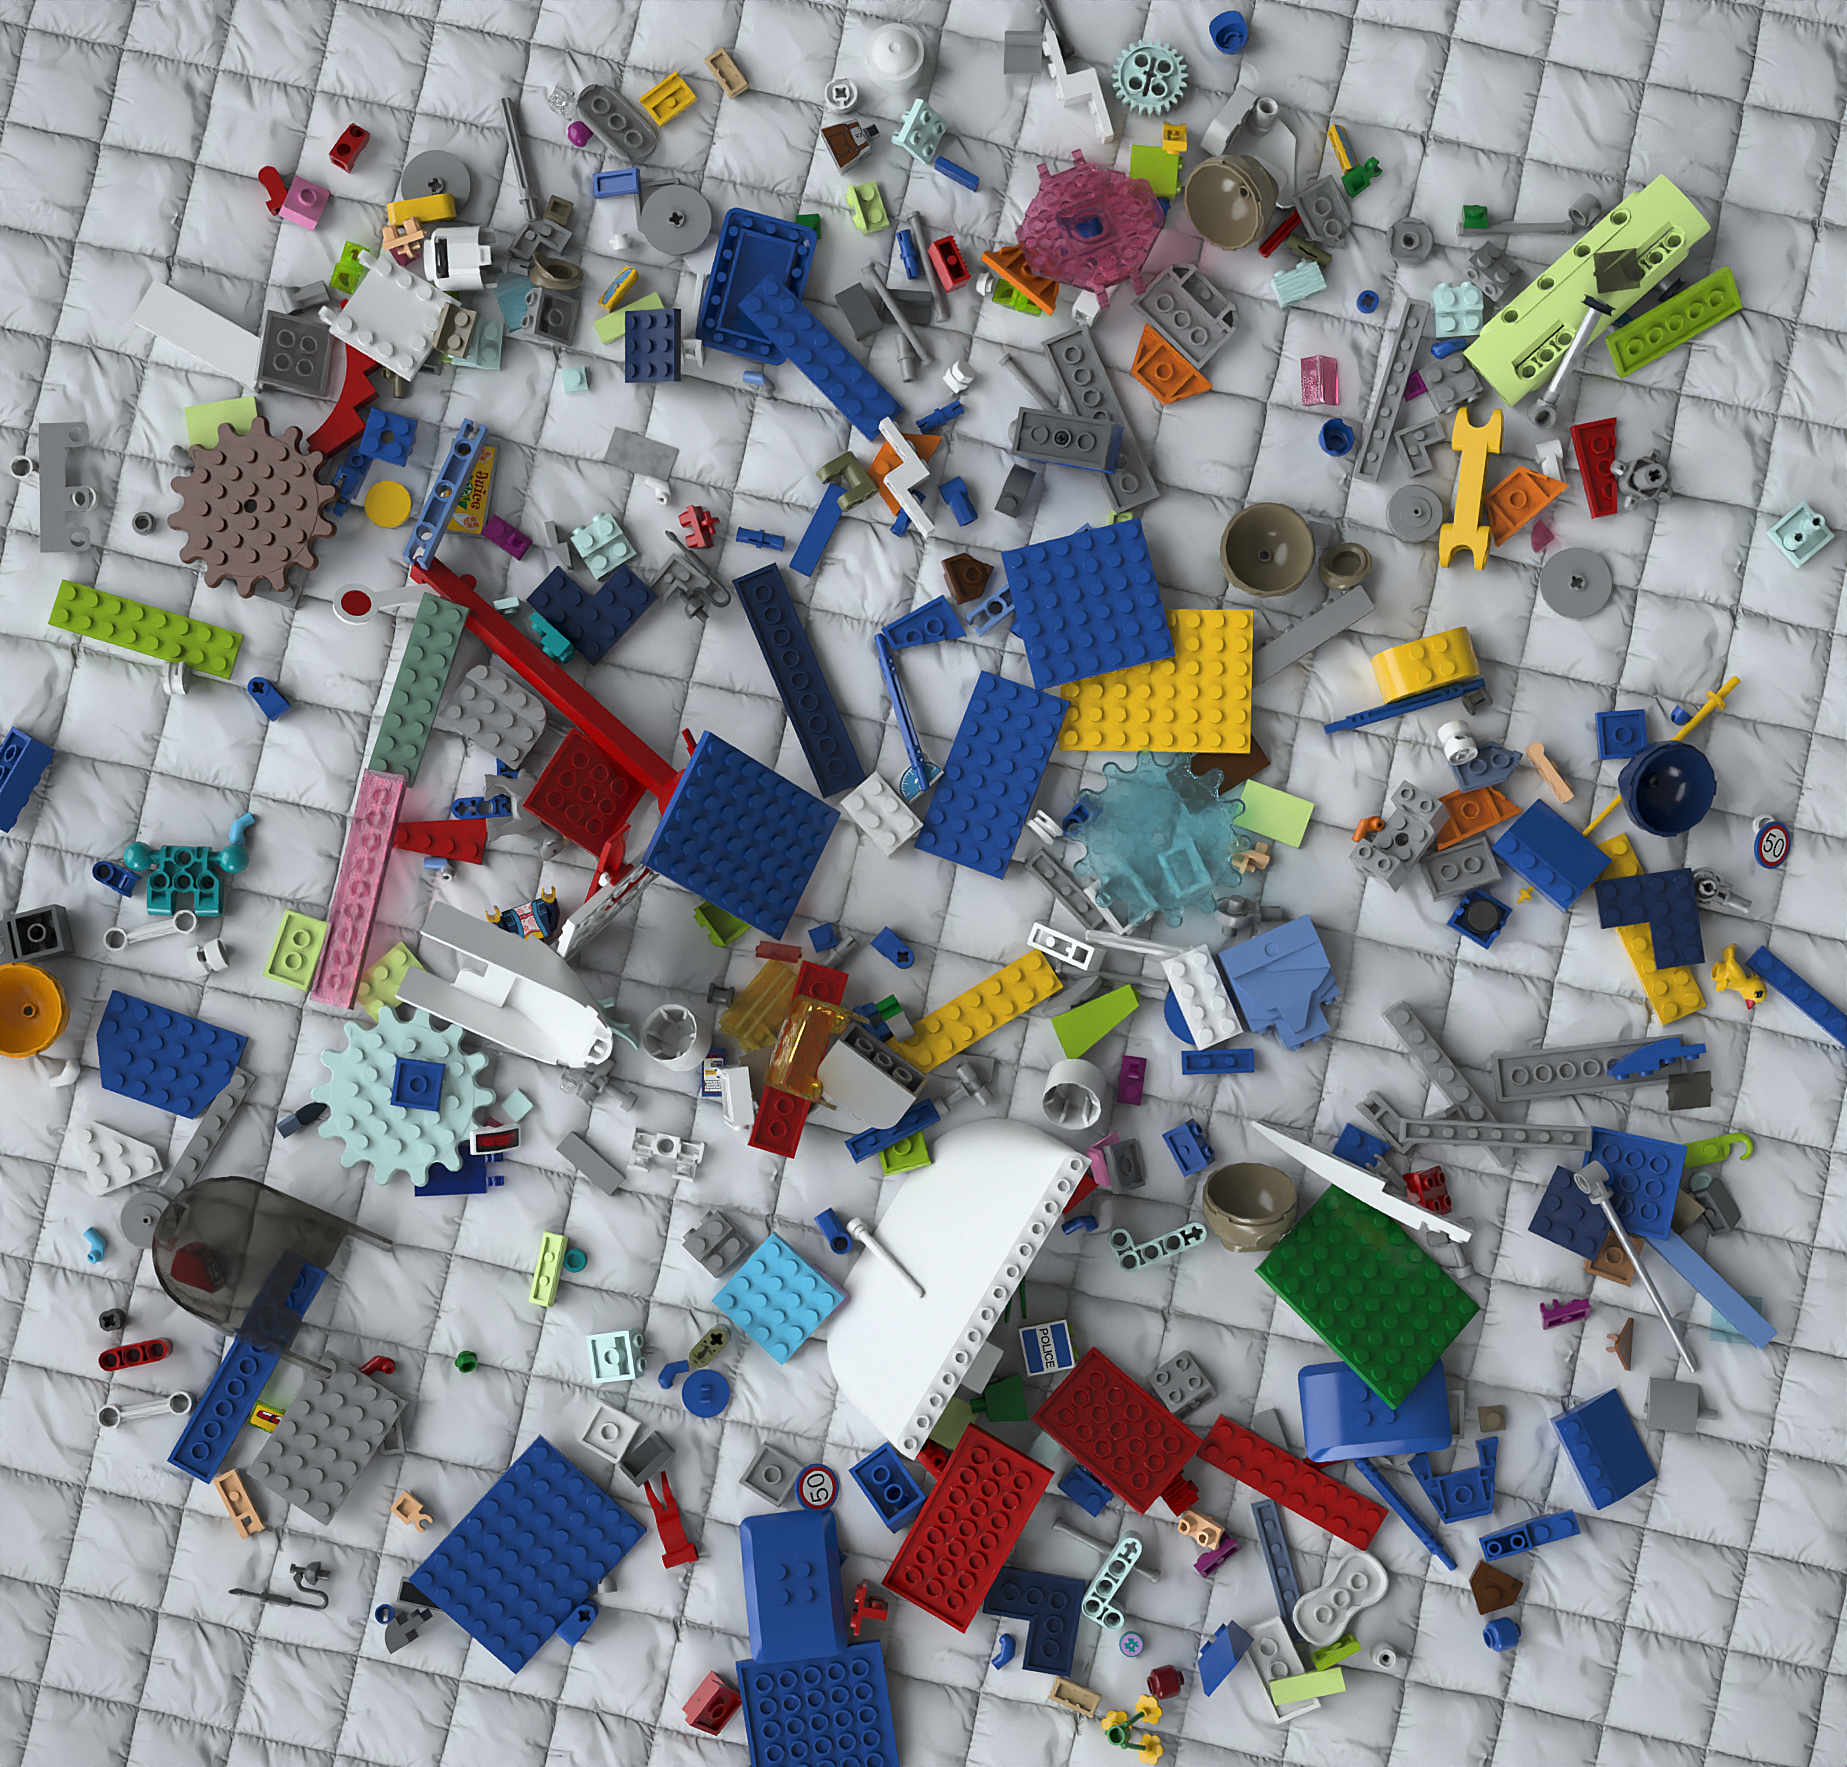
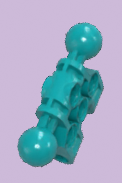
M138 841L128 845L123 855L125 864L133 871H145L152 864H159V868L147 878L148 915L173 916L175 914L177 892L193 891L195 915L197 917H221L224 905V879L213 869V866H221L224 871L230 874H239L246 869L249 863V855L246 849L237 844L228 845L221 852L212 851V847L163 845L161 850H152L145 842ZM186 851L191 855V861L188 864L182 861V855ZM161 874L167 880L163 888L159 886L157 881ZM185 875L191 881L188 888L183 887L181 884V879ZM208 876L214 879V886L211 889L205 885V879Z

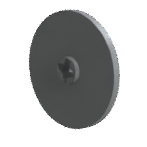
M441 150L426 151L414 157L406 166L401 179V193L403 200L452 193L456 214L458 215L469 201L471 178L465 165L454 155ZM436 180H438V183L442 185L441 189L438 188L436 192H434V189L431 188V184H435Z
M668 185L658 189L647 199L642 209L641 225L646 239L655 249L668 255H685L695 251L706 241L711 231L712 215L707 201L698 191L685 185ZM674 215H678L679 218H683L679 221V225H675L674 222H670L674 219Z
M1568 548L1556 553L1547 561L1540 576V590L1546 604L1557 614L1572 619L1585 618L1599 611L1607 602L1612 589V578L1607 564L1599 555L1584 548ZM1572 577L1575 580H1581V583L1579 584L1580 589L1577 586H1571V583L1573 582Z

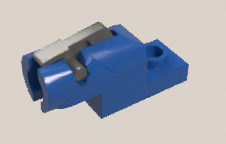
M351 446L343 466L339 465L334 479L330 483L339 487L340 497L336 501L326 504L323 509L328 513L333 510L332 513L340 518L347 511L352 498L356 500L374 460L373 458L360 455L358 453L359 449Z

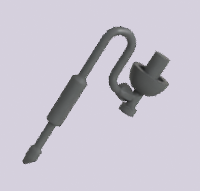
M666 530L665 534L685 553L684 556L726 596V601L719 603L707 590L701 587L688 590L686 594L683 589L676 593V596L686 603V616L689 619L696 616L703 623L709 618L703 610L706 602L702 599L694 598L695 593H703L713 605L719 608L726 607L730 603L731 595L711 574V569L691 549L688 550L673 532Z
M319 1561L311 1562L306 1568L298 1567L293 1563L290 1567L289 1573L294 1574L296 1572L293 1580L296 1582L297 1588L302 1592L323 1597L324 1603L321 1606L292 1601L290 1597L266 1592L258 1594L244 1591L240 1588L229 1590L228 1593L258 1598L260 1602L284 1607L292 1605L321 1611L328 1606L329 1598L327 1594L320 1590L305 1588L301 1585L304 1574L306 1581L315 1586L318 1579L329 1581L331 1571L322 1570L321 1562Z

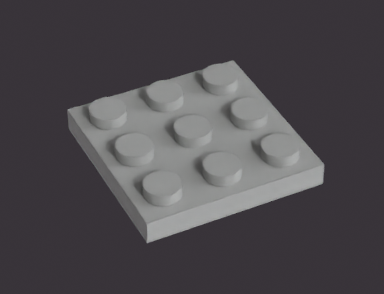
M269 309L265 310L254 381L324 397L334 335L329 331L331 326Z

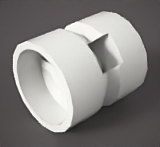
M1451 721L1438 730V737L1450 764H1465L1474 759L1478 754L1477 747L1471 738V732L1465 721Z
M219 938L205 942L204 947L197 945L186 949L187 962L196 978L210 974L211 969L219 971L230 965L226 949Z

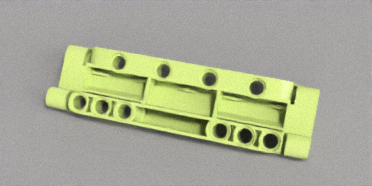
M1660 174L1641 192L1635 191L1630 194L1491 319L1480 331V337L1461 354L1495 388L1503 402L1512 408L1528 391L1538 390L1555 375L1589 309V306L1581 302L1586 298L1584 294L1598 298L1616 309L1611 311L1612 316L1602 313L1585 346L1587 347L1687 257L1692 244H1695L1711 230L1709 223L1690 200L1668 178ZM1671 227H1673V229H1672L1671 231H1669L1661 240H1659L1652 248H1650L1642 257H1640L1632 266H1630V267L1624 272V270H1625L1632 262H1634L1642 253H1644V252H1645L1651 245H1653L1661 236H1663ZM1562 325H1564L1555 335H1553V336H1552L1546 343H1544L1536 352H1534L1526 361H1524L1517 369H1515V367L1518 366L1526 357H1528L1536 348H1538V347H1539L1545 340H1547L1555 331H1557Z

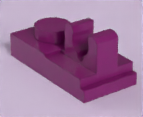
M493 514L480 533L518 561L522 559L533 543L530 538L496 514Z
M1122 1056L1117 1103L1141 1106L1147 1058Z
M1553 1299V1310L1546 1309L1545 1304L1540 1303L1543 1330L1590 1317V1304L1587 1299H1574L1563 1307H1560L1557 1299Z
M1225 1531L1222 1534L1223 1543L1219 1545V1549L1202 1554L1197 1559V1563L1193 1565L1204 1579L1242 1549L1234 1538L1231 1539Z

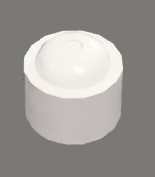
M898 23L882 25L872 33L867 41L865 51L866 68L869 78L875 86L885 92L900 93L908 91L918 83L923 75L924 47L921 38L915 30L905 24Z
M665 1004L656 1008L647 1016L642 1026L641 1041L644 1050L649 1056L673 1071H688L697 1067L706 1058L711 1046V1034L706 1023L686 1007L679 1004Z
M1066 1059L1057 1063L1049 1072L1041 1101L1042 1110L1047 1119L1057 1127L1069 1131L1083 1130L1091 1127L1098 1120L1106 1091L1104 1075L1099 1068L1084 1060Z

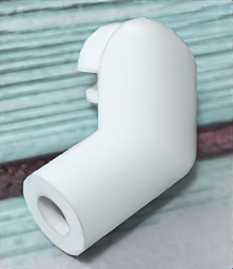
M648 474L644 484L655 489L657 503L662 506L669 504L672 499L669 484Z
M76 1059L68 1060L62 1074L50 1076L49 1083L51 1088L73 1084L81 1071L79 1061Z

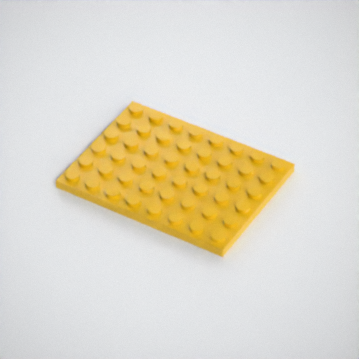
M1164 609L1175 657L1061 685L1060 698L1070 701L1071 704L1059 733V751L1250 754L1254 610Z

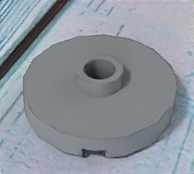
M1414 217L1402 218L1395 222L1388 230L1385 239L1386 250L1397 263L1416 265L1423 261L1431 252L1433 245L1432 232L1420 219ZM1410 239L1413 244L1408 246L1405 244V240Z

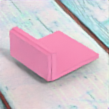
M295 175L280 209L279 216L313 231L321 217L330 191Z
M1116 1131L1086 1150L1087 1157L1092 1160L1090 1166L1095 1183L1106 1187L1110 1186L1111 1183L1103 1147L1120 1142Z

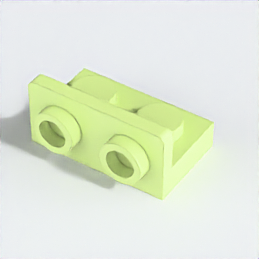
M875 180L853 187L852 184L848 185L849 193H846L845 196L849 208L854 207L856 215L852 216L856 230L861 228L862 234L866 235L890 227Z

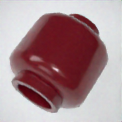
M1170 1664L1152 1669L1150 1676L1147 1677L1150 1694L1156 1696L1159 1700L1178 1696L1181 1692V1686L1184 1685L1182 1672L1177 1671Z

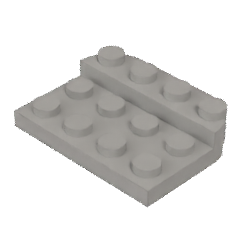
M1174 263L1167 266L1131 303V306L1198 371L1236 331L1238 325L1237 309L1232 302L1230 303L1197 270V267L1187 263Z
M478 665L466 673V678L440 712L439 716L517 771L548 727L546 706L538 698L496 668Z

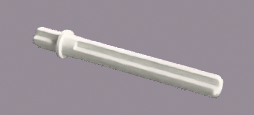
M1091 929L1085 935L1086 943L1169 958L1194 948V945H1190V947ZM1209 951V952H1210V955H1211V957H1212V959H1213V952H1212V951Z

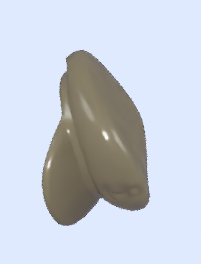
M537 251L533 253V259L536 264L530 270L529 278L534 286L549 290H568L576 288L583 283V271L575 264L557 258H548Z
M1349 542L1339 544L1319 557L1318 572L1320 579L1326 586L1335 590H1344L1363 580L1372 568V556L1368 550L1360 544Z

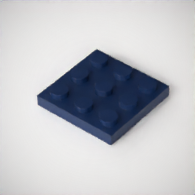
M681 309L625 311V383L681 382Z
M1557 1165L1528 1231L1595 1262L1612 1225L1600 1203L1592 1204L1588 1198L1590 1194L1584 1193L1578 1187L1574 1180L1575 1173ZM1613 1191L1609 1201L1616 1214H1618L1626 1196Z

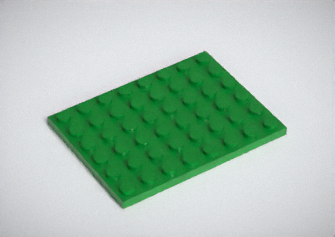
M1333 1183L1254 1270L1392 1410L1402 1403L1481 1309L1389 1215L1361 1201Z

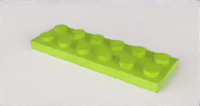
M1725 265L1606 336L1605 341L1617 376L1621 379L1627 377L1741 309L1742 303L1731 268Z

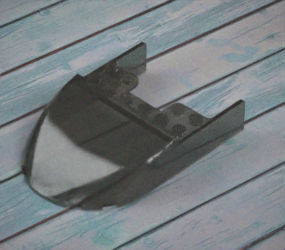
M240 1176L212 1177L197 1182L182 1193H179L164 1209L153 1235L152 1259L156 1276L162 1288L186 1312L239 1342L242 1341L330 1380L332 1369L289 1351L301 1328L302 1319L298 1312L284 1305L304 1264L307 1263L320 1269L328 1267L332 1263L346 1235L355 1237L389 1253L392 1249L393 1241L253 1179Z

